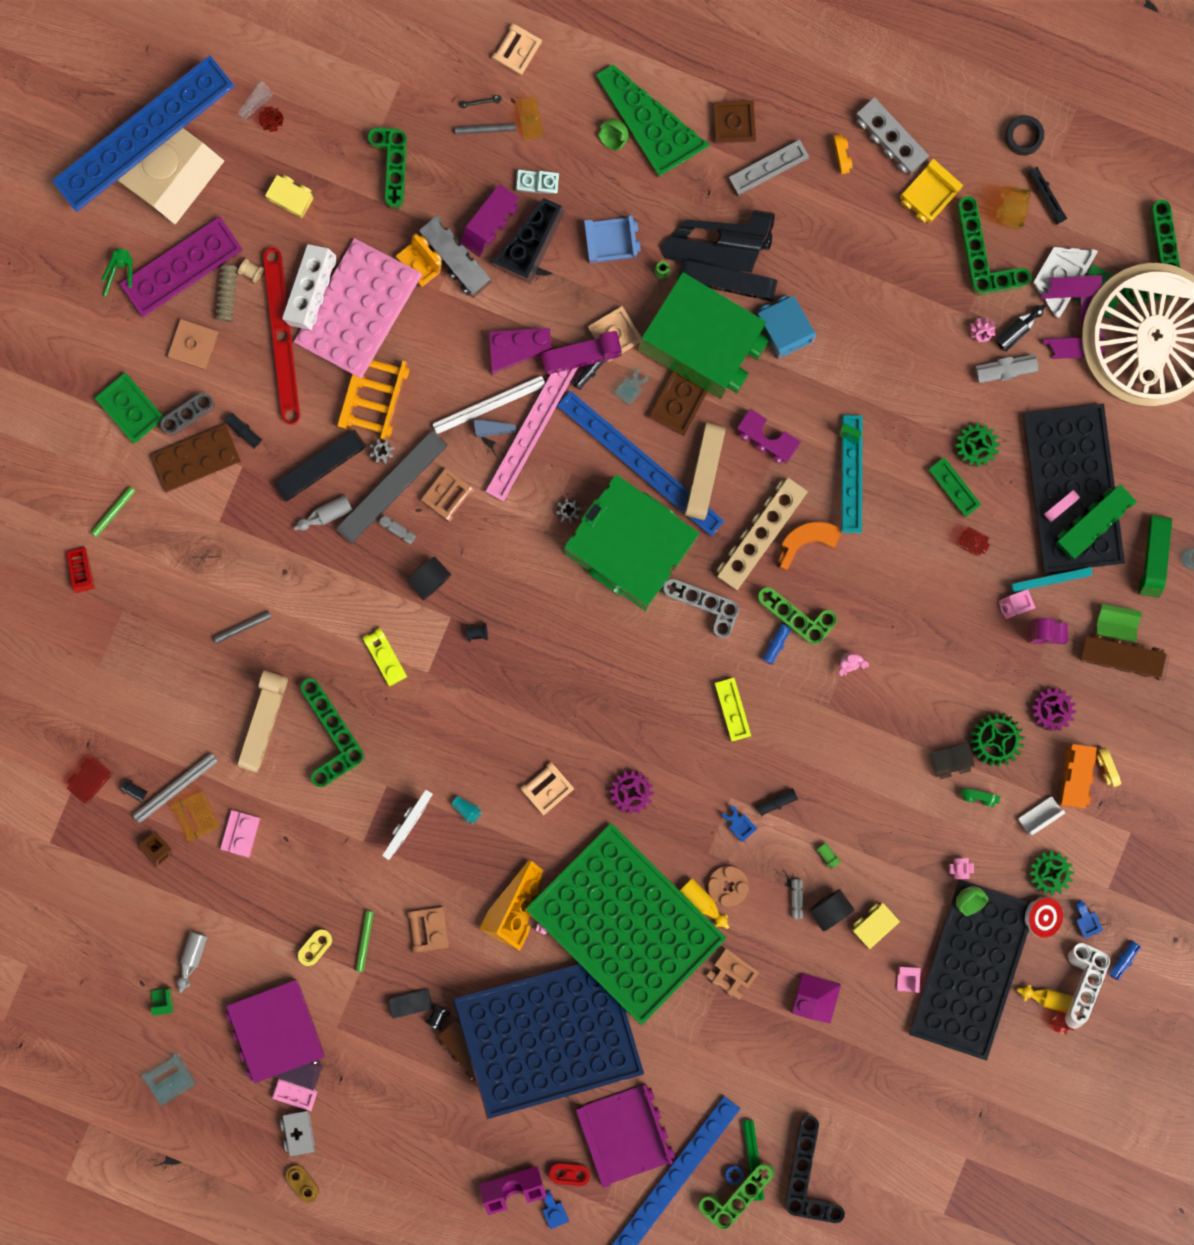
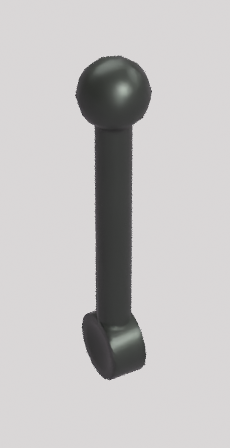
M495 95L494 98L471 102L462 101L460 107L465 109L467 106L490 102L499 104L502 98L500 95Z

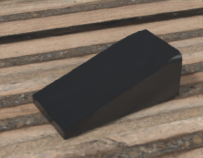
M429 989L388 999L393 1019L433 1009Z

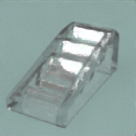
M263 80L258 83L238 113L243 121L273 97L271 89Z

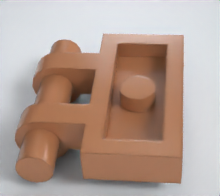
M725 949L714 964L720 969L719 973L716 974L710 970L706 977L712 981V984L718 985L727 991L726 994L730 997L734 996L740 1000L744 993L738 990L739 986L742 984L748 989L759 974V971L728 949ZM725 974L736 980L733 985L723 979Z

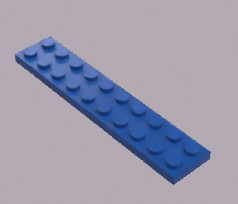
M209 55L55 177L52 182L71 207L78 212L235 87L212 56Z

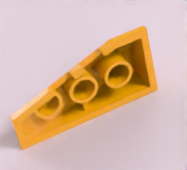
M528 860L488 910L479 929L491 938L520 951L530 930V926H528L530 915L525 909L533 902L534 896L538 894L543 869Z

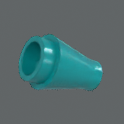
M457 796L451 804L467 823L474 824L482 814L479 806L460 796Z

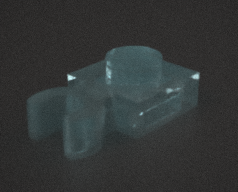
M640 369L635 371L632 381L627 377L614 393L629 406L642 393L643 390L639 386L647 383L649 379L648 375L643 380L638 378V374L641 372Z

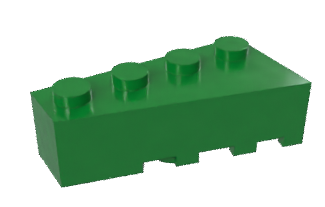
M1121 484L1113 490L1109 487L1101 495L1103 499L1099 503L1094 501L1087 508L1088 513L1084 517L1079 515L1072 522L1074 526L1069 531L1065 528L1057 535L1059 540L1055 544L1071 561L1088 548L1097 537L1101 536L1112 523L1122 517L1128 508L1133 507L1137 503Z

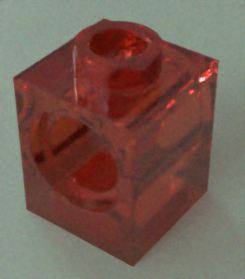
M968 526L965 528L956 546L979 557L981 553L985 555L990 546L988 543L990 537Z

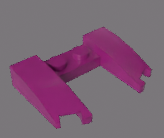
M1102 275L1048 278V281L1052 282L1047 294L1042 292L1041 299L1080 297L1081 337L1043 339L1044 345L1050 344L1055 355L1051 356L1052 359L1085 358L1082 344L1083 322L1092 298L1102 286ZM1102 328L1099 330V341H1104ZM1100 346L1101 354L1105 356V348Z

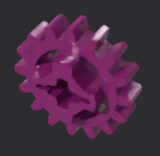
M1048 688L1046 689V694L1043 692L1039 693L1040 699L1034 698L1037 705L1031 706L1032 709L1036 710L1032 717H1038L1036 724L1042 722V729H1046L1049 726L1050 732H1053L1055 727L1058 731H1061V725L1067 728L1069 727L1067 721H1074L1071 714L1077 712L1072 710V706L1076 705V703H1070L1069 700L1072 696L1066 697V690L1058 693V688H1054L1053 692ZM1050 696H1056L1053 702L1046 701L1045 699ZM1063 702H1065L1067 706V711H1065L1063 708ZM1056 705V710L1059 713L1051 714L1052 710L1048 706L1052 707ZM1041 708L1044 709L1045 712L1044 718L1041 714ZM1056 717L1063 719L1059 723H1052Z
M632 770L631 775H628L625 771L623 778L616 776L618 783L612 782L615 789L610 790V793L615 795L611 798V801H617L615 807L621 806L622 813L628 809L630 815L633 810L640 813V807L646 810L645 803L652 802L648 797L654 795L653 792H649L653 785H647L646 783L649 778L642 779L641 772L636 776L634 770ZM627 779H634L630 785L622 784ZM640 783L645 787V795L639 790ZM635 787V792L641 797L632 796L629 798L628 793L623 788L631 789ZM618 790L624 794L625 799L623 803L619 799ZM636 799L642 801L637 806H629L631 801Z

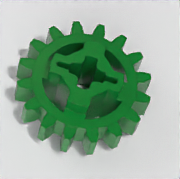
M979 423L975 424V428L968 425V431L964 429L961 431L963 437H957L960 443L956 444L955 448H960L961 450L957 455H963L962 462L968 460L969 466L976 463V467L979 468L981 462L987 466L988 459L993 462L995 460L993 454L997 455L999 453L995 449V447L1000 446V443L995 442L998 435H992L993 428L989 431L986 430V424L982 428H980ZM978 432L974 438L967 437L971 433ZM986 436L989 438L991 445L987 444ZM977 441H979L980 446H982L978 450L975 449L976 445L973 444ZM965 446L969 448L970 455L966 452ZM981 453L988 454L984 458H977Z
M1049 851L1048 856L1042 852V858L1035 857L1034 859L1037 863L1030 864L1034 868V871L1029 872V875H1034L1031 883L1037 882L1035 889L1038 890L1042 887L1043 894H1046L1048 890L1050 895H1054L1055 890L1061 894L1062 887L1069 888L1066 884L1067 881L1073 882V879L1069 877V875L1074 874V871L1069 870L1073 864L1066 863L1067 856L1060 858V852H1057L1055 856L1053 851ZM1050 859L1059 861L1061 865H1054ZM1043 864V870L1038 874L1039 867ZM1049 868L1058 870L1054 873V878L1052 876H1045L1050 872ZM1063 872H1065L1064 879H1063L1062 882H1061V881H1060L1061 874H1062ZM1042 881H1050L1053 887L1046 886Z

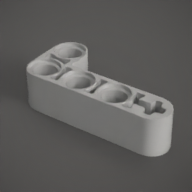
M670 579L664 584L663 592L666 597L717 616L713 626V633L716 637L724 639L730 635L739 612L736 602L675 579ZM675 584V588L680 591L682 587L686 589L683 591L682 598H679L680 593L674 591L673 594H670L667 586ZM688 591L696 592L697 599L695 601L687 600L686 593ZM707 598H713L716 601L714 608L706 607L705 600ZM726 605H732L735 608L733 615L729 616L724 613ZM719 624H725L728 627L726 634L722 635L717 632Z

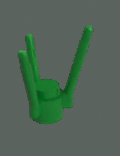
M116 248L113 251L112 257L101 278V281L104 282L110 272L103 297L107 296L117 268L124 269L128 265V287H132V263L134 258L130 257L131 253L121 248Z

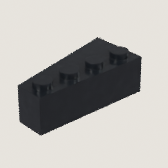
M543 198L528 216L527 221L522 227H519L514 237L491 262L493 266L531 284L564 215L563 207Z

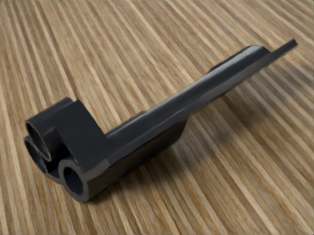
M753 210L749 225L686 220L660 247L665 259L688 260L752 273L760 252L763 249L770 250L775 213ZM695 228L719 232V238L716 242L687 236Z

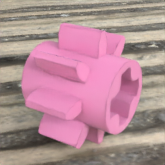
M987 317L976 318L975 323L970 324L971 337H976L978 342L989 341L991 336H995L994 321L989 322Z
M969 858L953 859L954 864H949V874H954V879H970L969 873H974V863H969Z

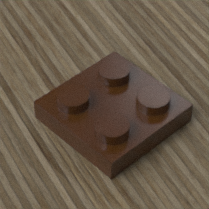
M754 100L713 103L716 144L756 142Z

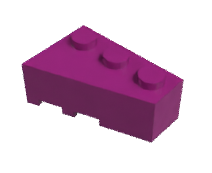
M499 184L466 226L461 244L480 258L488 245L492 244L498 231L505 227L508 222L507 218L510 215L513 216L518 210L517 202L519 197Z
M550 328L489 332L492 375L540 357L541 353L551 350Z

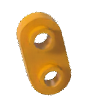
M842 134L833 135L841 175L849 173V169L853 168L851 157H847L846 149H848L847 138L843 137Z

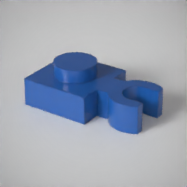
M730 806L733 810V815L728 817L725 813H722V816L725 820L733 823L729 828L741 842H744L757 828L745 814L739 817L737 809L734 806Z

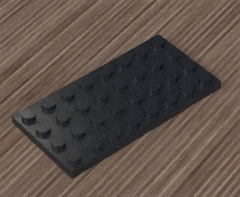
M1104 404L1023 413L1043 573L1125 564L1119 519L1112 523L1101 536L1097 537L1088 548L1072 561L1055 544L1059 540L1058 534L1065 528L1069 531L1074 526L1072 522L1079 515L1084 517L1088 513L1087 508L1094 501L1099 503L1103 499L1101 495L1109 487L1112 490L1115 488ZM1074 490L1080 498L1050 522L1044 514Z
M961 879L958 880L909 1035L987 1061L1029 932L1028 925L1025 923V913L1030 902ZM975 886L981 888L988 897L987 904L975 914L965 916L956 906V897L966 887Z

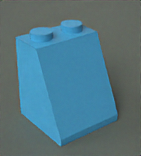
M786 295L778 299V303L773 306L768 304L759 309L760 312L757 313V317L766 321L763 330L777 359L813 343L817 336L794 296L789 298Z

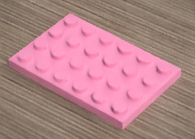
M354 238L325 289L323 302L317 313L316 323L313 324L312 330L301 328L294 343L362 379L422 274Z

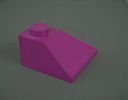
M802 973L791 1013L830 1024L841 984Z

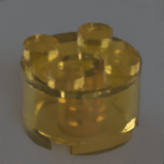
M1003 186L1000 204L1003 205L998 206L996 223H999L1000 226L1023 230L1032 190Z

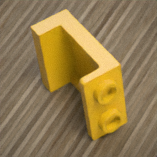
M933 159L899 198L902 200L901 204L906 209H912L917 213L916 217L922 223L927 222L930 224L962 189L963 184Z

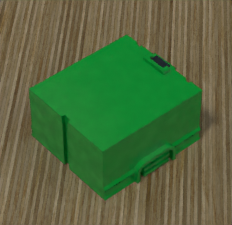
M616 474L609 483L608 489L604 490L598 500L595 499L583 516L574 536L564 546L563 553L588 570L586 573L591 575L592 578L612 592H615L618 596L623 595L646 612L664 587V584L671 577L672 573L670 571L676 570L698 539L700 533L679 519L666 506L647 493L641 492Z

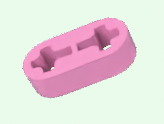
M1073 490L1044 515L1051 522L1080 497Z

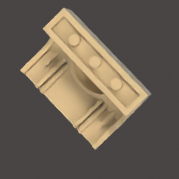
M183 128L118 179L117 182L123 184L154 207L168 221L176 224L220 168L224 160Z

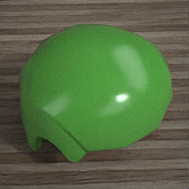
M610 118L604 121L600 126L601 131L598 134L601 142L608 149L620 150L628 140L629 133L627 127L617 119Z
M975 886L966 887L956 897V906L965 916L980 911L988 902V897L984 891Z

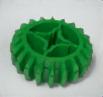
M997 712L993 713V719L989 714H986V722L983 718H979L981 726L978 724L973 725L978 731L970 732V735L976 736V739L970 740V743H976V746L972 747L971 750H979L975 757L979 758L983 755L984 757L981 762L986 763L989 759V766L991 767L994 765V761H996L997 767H1001L1002 760L1006 766L1009 765L1008 758L1013 762L1016 761L1013 754L1021 755L1017 747L1024 748V744H1020L1019 740H1025V736H1018V733L1023 732V729L1016 730L1015 728L1019 725V722L1016 721L1011 724L1013 717L1010 716L1005 720V713H1002L999 719ZM994 723H1001L1007 726L1010 732H999ZM989 726L990 737L988 740L981 742L982 733ZM995 734H998L997 737L1006 736L1005 738L999 741V746L997 745V743L988 744V742L993 741V739H995ZM1013 737V745L1006 754L1005 742ZM989 746L995 747L1001 757L990 755L984 748Z

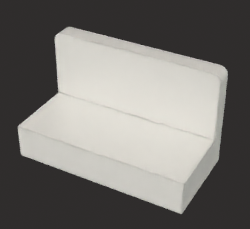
M1050 796L1017 819L1027 834L1032 836L1064 815L1065 811L1061 810L1054 798Z

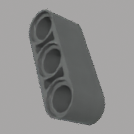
M206 393L196 395L165 416L161 421V429L170 436L179 434L210 413L215 406L214 400ZM204 398L209 399V405L206 408H201L200 401ZM185 410H192L193 415L190 419H183ZM169 421H175V428L168 431L166 424Z

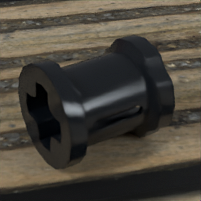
M487 623L475 626L466 624L468 642L476 639L488 640Z
M435 1004L430 1018L426 1019L425 1023L441 1031V1025L446 1016L450 1015V1012Z

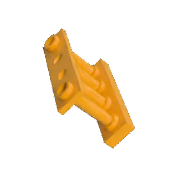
M372 360L369 365L371 368L398 375L395 387L365 379L366 376L360 379L352 374L338 422V428L347 431L348 426L354 425L382 433L380 437L382 441H386L387 437H391L393 426L390 424L403 379L407 380L410 368L407 367V362L402 361L401 368L376 360ZM364 386L393 394L390 406L360 398L357 395L359 387L363 388ZM361 406L386 413L387 417L384 425L354 417L352 414L353 408Z

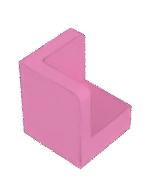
M898 966L897 990L919 993L920 968Z

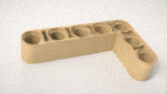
M266 670L263 671L259 682V688L262 691L239 758V768L258 773L288 678Z

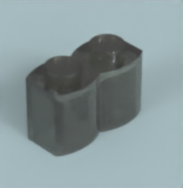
M968 742L928 753L934 777L939 776L940 780L952 777L951 773L959 771L960 774L970 772L971 767L975 766Z

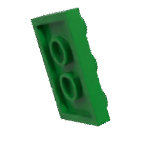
M126 372L95 397L97 402L134 445L158 426L164 418Z

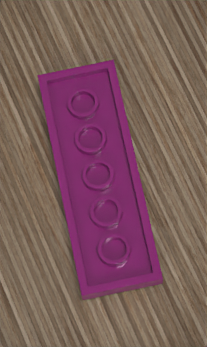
M218 217L133 274L131 288L128 287V278L121 282L120 285L144 318L241 253L243 249L222 218Z

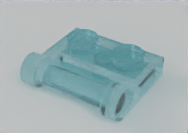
M178 1053L171 1056L172 1059L153 1071L142 1074L144 1081L151 1089L160 1106L197 1084ZM174 1066L179 1068L178 1072L156 1085L154 1082L155 1078Z

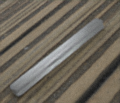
M212 753L207 755L136 811L133 817L137 822H142L216 764L217 758Z

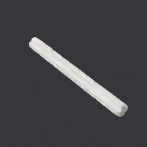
M538 376L434 422V430L439 434L543 388L545 381L542 376Z

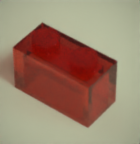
M96 757L87 758L82 763V770L79 774H73L67 782L69 784L67 789L84 804H88L114 774Z

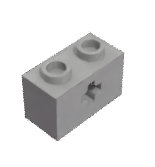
M309 1110L284 1114L283 1119H280L282 1132L286 1131L287 1139L284 1140L285 1151L289 1152L290 1156L315 1152L316 1148ZM296 1128H298V1131H302L298 1139L296 1135L292 1134Z

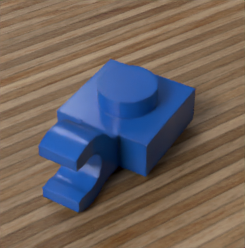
M1081 900L1074 903L1081 916L1075 920L1084 939L1103 931L1094 911L1089 913L1084 901Z
M547 1191V1197L544 1200L548 1207L543 1209V1213L550 1229L569 1222V1218L562 1201L555 1203L551 1191Z

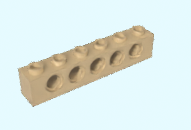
M790 478L786 481H780L775 489L778 493L774 498L771 496L763 505L766 507L765 511L762 514L758 512L752 521L755 525L750 531L748 529L745 530L740 537L742 540L740 546L737 547L735 545L728 554L731 558L727 564L722 562L716 571L719 573L717 578L736 592L808 493V491ZM787 496L790 500L789 505L782 506L779 503V497ZM769 512L777 514L778 520L776 522L768 521L767 514ZM759 528L766 531V537L763 539H759L755 535V531ZM752 545L755 550L754 554L746 555L743 551L744 546ZM734 561L742 563L743 569L736 572L732 569L731 565Z

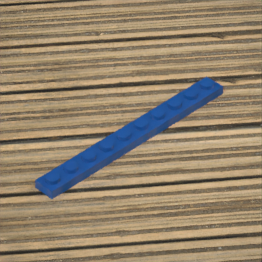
M570 391L557 407L685 514L689 490ZM709 507L705 520L688 517L711 537L724 522Z
M723 1096L611 1245H638L739 1112L740 1107Z

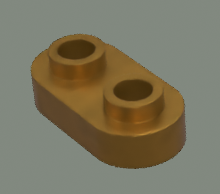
M293 1165L287 1170L286 1180L298 1197L306 1203L315 1201L319 1195V1188L305 1168L301 1165ZM294 1172L299 1173V1179L295 1180L292 1174ZM305 1189H310L312 1195H305Z

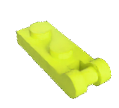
M380 627L371 635L366 634L362 637L389 687L407 678L405 671ZM380 639L382 644L375 648L373 642Z

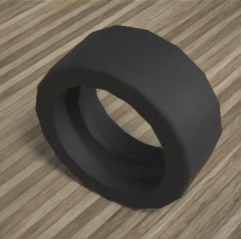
M1022 115L1015 118L1005 132L1007 147L1017 155L1027 156L1033 154L1040 148L1044 140L1043 126L1032 116ZM1028 124L1035 129L1036 140L1031 146L1021 147L1016 144L1013 139V132L1017 126Z

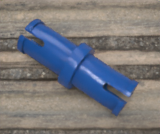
M780 623L773 639L769 641L770 645L766 653L762 657L764 662L770 665L774 664L780 650L784 648L783 644L791 632V628Z
M1130 940L1123 953L1117 956L1118 960L1108 974L1119 981L1127 967H1131L1133 964L1132 960L1142 947Z

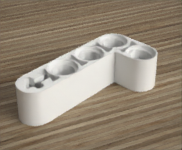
M1084 943L1077 944L1068 953L1069 962L1083 970L1065 1017L1067 1025L1074 1029L1081 1027L1089 1019L1110 965V959L1107 954ZM1076 951L1081 952L1083 958H1079L1076 954ZM1095 960L1100 961L1101 967L1095 964ZM1088 977L1093 979L1094 985L1088 982ZM1081 995L1087 998L1088 1003H1084L1081 1000Z

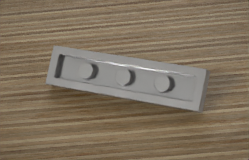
M799 139L730 176L729 180L739 196L809 159V156Z

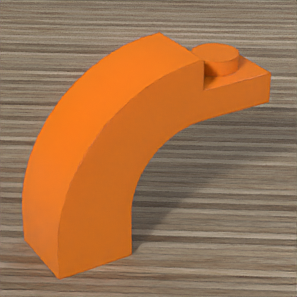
M824 522L807 523L796 528L786 537L781 547L788 551L787 553L782 552L778 560L781 563L779 568L787 571L796 551L806 543L816 542L834 549L841 535V528Z

